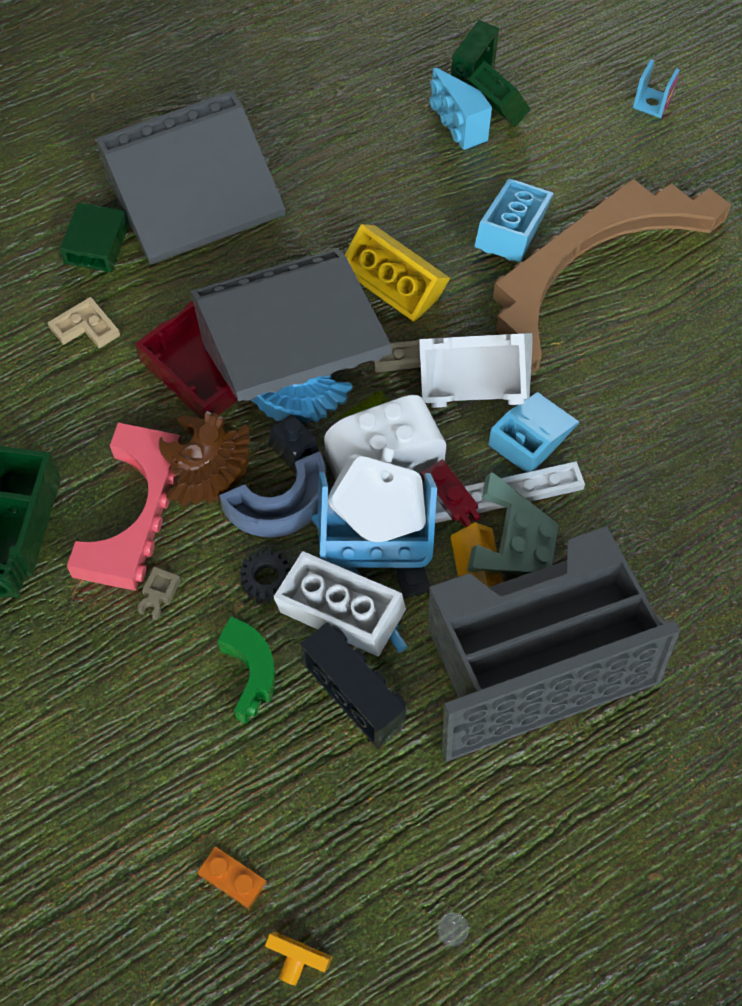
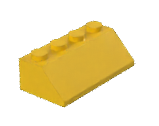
M361 224L345 253L359 283L413 322L439 299L450 280V277L375 225Z

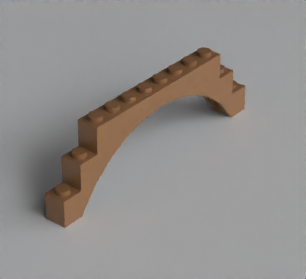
M634 179L626 185L622 184L613 195L605 197L593 210L589 209L580 220L576 223H570L564 232L558 236H553L544 247L536 249L527 260L517 263L511 272L500 276L494 283L493 299L504 308L497 316L496 331L500 335L532 333V375L539 369L542 357L538 330L539 310L546 292L558 274L576 257L599 243L623 234L643 230L682 229L711 233L726 221L731 204L710 188L702 194H696L691 199L672 183L665 189H659L654 195Z

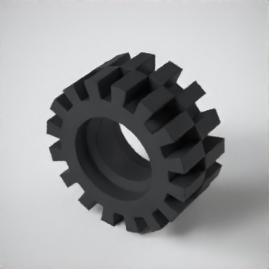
M262 549L257 550V556L252 552L248 555L249 561L246 559L243 561L240 577L245 593H248V597L251 600L255 597L257 603H261L263 599L266 604H271L270 599L274 598L275 593L288 575L291 567L285 556L281 558L280 552L276 551L275 554H272V549H267L266 554H262ZM264 568H270L277 573V578L273 583L263 585L255 579L257 572Z

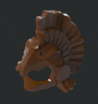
M208 411L205 412V419L188 415L178 417L177 421L193 437L185 445L179 444L176 440L166 443L162 437L159 439L161 455L170 464L172 474L176 478L179 477L177 485L167 492V500H178L181 506H188L190 502L194 505H199L203 500L208 504L214 501L218 503L220 502L219 495L235 489L236 484L240 483L242 476L246 474L250 454V428L245 424L238 431L231 430L226 433L223 429L225 419L216 413Z

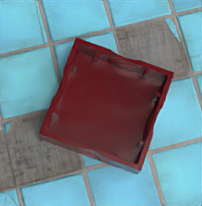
M193 301L186 305L177 316L163 322L135 343L140 362L199 418L205 419L206 411L216 413L219 416L238 401L203 345Z

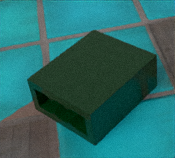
M78 202L60 246L64 264L112 273L129 228L126 212L117 208H107Z

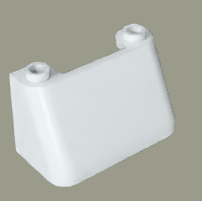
M532 333L419 339L422 398L425 403H431L432 408L447 407V402L459 400L503 399L508 400V405L525 404L524 399H529L533 345Z

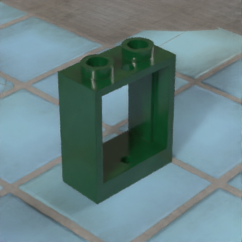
M481 20L477 21L452 55L451 76L473 87L468 79L483 61L487 62L491 67L495 64L499 35L498 27Z
M483 61L469 77L468 80L473 87L481 91L491 107L512 126L516 127L531 110L518 89L487 62Z

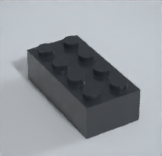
M327 622L300 643L302 664L372 744L379 749L404 728L406 702L396 691L392 693L386 687V680L379 671H372L366 665L367 660L357 648L353 650L347 644L348 639L342 630L338 627L334 629Z

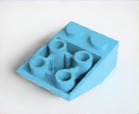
M433 68L432 92L429 98L430 105L439 114L442 124L450 130L453 140L458 142L463 150L488 141L492 107L482 92L438 68Z
M538 392L529 397V399H526L524 401L525 404H519L509 410L492 427L488 444L525 473L535 471L579 424L578 420Z

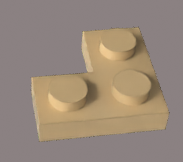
M91 297L47 322L50 330L63 345L84 332L98 348L103 347L120 336L118 328Z

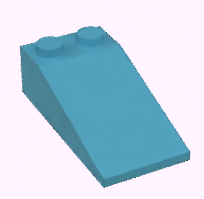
M509 178L480 221L474 247L482 249L486 253L503 256L509 261L521 262L549 206L553 192Z

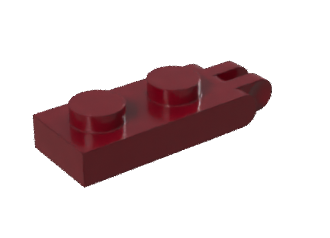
M443 459L420 472L423 482L425 473L431 474L437 486L436 499L454 522L460 520L464 527H468L471 525V521L467 515L474 522L480 520V515L476 511L478 509L477 502Z

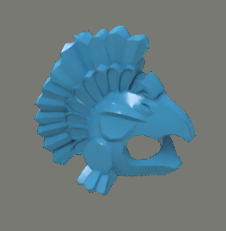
M331 375L319 376L309 379L304 384H293L282 388L278 392L258 395L251 401L257 404L259 409L264 411L268 417H273L276 421H281L293 414L300 422L309 423L313 420L318 423L321 418H327V411H336L338 408L337 404L343 405L347 402V393L353 389V386L349 382L331 380Z

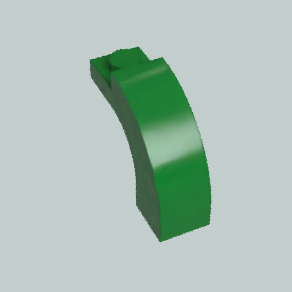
M230 616L218 639L220 652L239 659L250 671L249 681L234 709L236 720L247 724L250 717H255L260 709L262 701L259 699L271 702L275 690L276 674L271 650L262 635L249 624Z

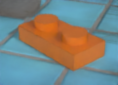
M216 846L197 872L200 877L247 909L251 908L267 884L265 879Z

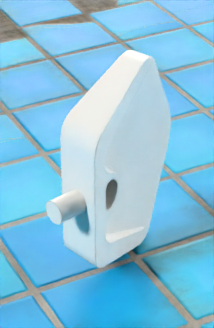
M385 447L380 461L358 454L350 455L328 495L330 507L360 536L371 542L388 541L421 530L426 523L421 476L413 470L391 464L395 450Z

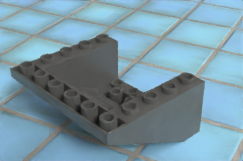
M234 91L96 138L106 179L121 209L126 212L128 223L150 265L286 215L284 204L248 118Z
M338 248L191 291L203 345L238 401L252 400L264 393L278 392L284 387L293 384H304L309 379L329 376L335 371L355 368L361 363L370 360L377 361L386 355L392 354L391 344L346 256Z

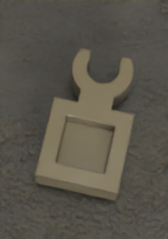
M154 567L142 590L143 595L147 596V598L139 603V614L143 615L148 607H153L154 610L151 615L154 620H157L161 615V602L170 604L181 582L180 576Z

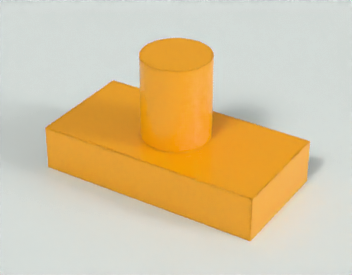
M275 931L269 934L265 947L287 956L279 979L291 985H297L304 964L325 972L328 970L333 958L331 955Z

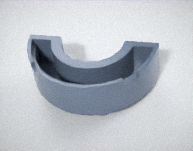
M320 451L295 462L296 482L283 495L272 498L261 497L251 492L244 484L219 495L222 511L236 527L260 537H280L302 529L312 521L313 515L318 513L319 472H325V465Z

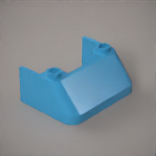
M319 472L318 531L320 558L341 568H420L426 566L433 557L437 486L431 474L425 473L424 478L426 515L424 527L421 530L388 541L371 542L360 536L330 507L325 472Z

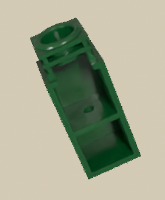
M0 446L1 598H20L21 593L19 590L23 589L22 580H25L26 576L32 577L61 481V477L49 452Z

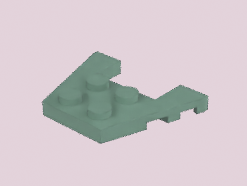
M492 472L488 474L485 479L482 498L507 508L499 553L479 545L474 546L471 550L467 571L475 573L489 571L492 574L509 572L514 573V575H526L552 566L559 524Z

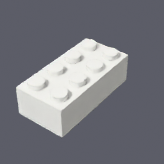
M302 551L274 595L280 613L316 629L321 628L328 622L334 629L338 627L342 630L348 639L347 643L378 657L406 610L402 593Z

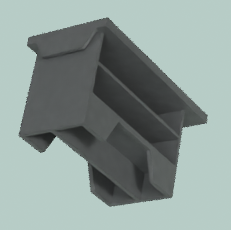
M607 526L568 539L566 561L506 582L487 587L469 573L429 587L428 631L458 696V699L444 703L442 754L445 761L456 759L661 683L680 630L675 621L667 623L658 614H655Z

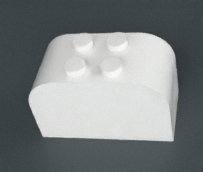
M417 395L404 396L348 416L335 423L326 432L324 437L325 458L335 480H337L350 455L358 454L380 461L384 447L395 450L391 464L413 470L419 474L442 459L445 461L446 442L423 398Z

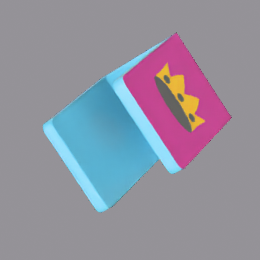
M651 59L640 78L633 108L662 118L672 99L680 70L676 68L664 93L649 88L648 84L654 65V60ZM654 98L658 100L659 104L651 106L646 100Z

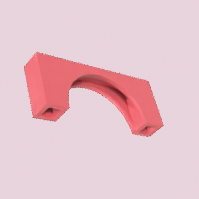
M117 424L110 443L114 459L132 465L144 476L148 482L147 502L138 519L122 533L97 542L75 541L67 564L72 578L137 591L139 582H143L146 576L147 568L145 563L147 557H151L154 551L155 542L153 539L155 533H159L162 527L163 518L161 515L163 508L167 509L170 501L167 500V492H169L171 485H175L177 478L171 472L170 464L161 455L159 439L162 437L166 443L176 440L182 445L180 435L128 424Z

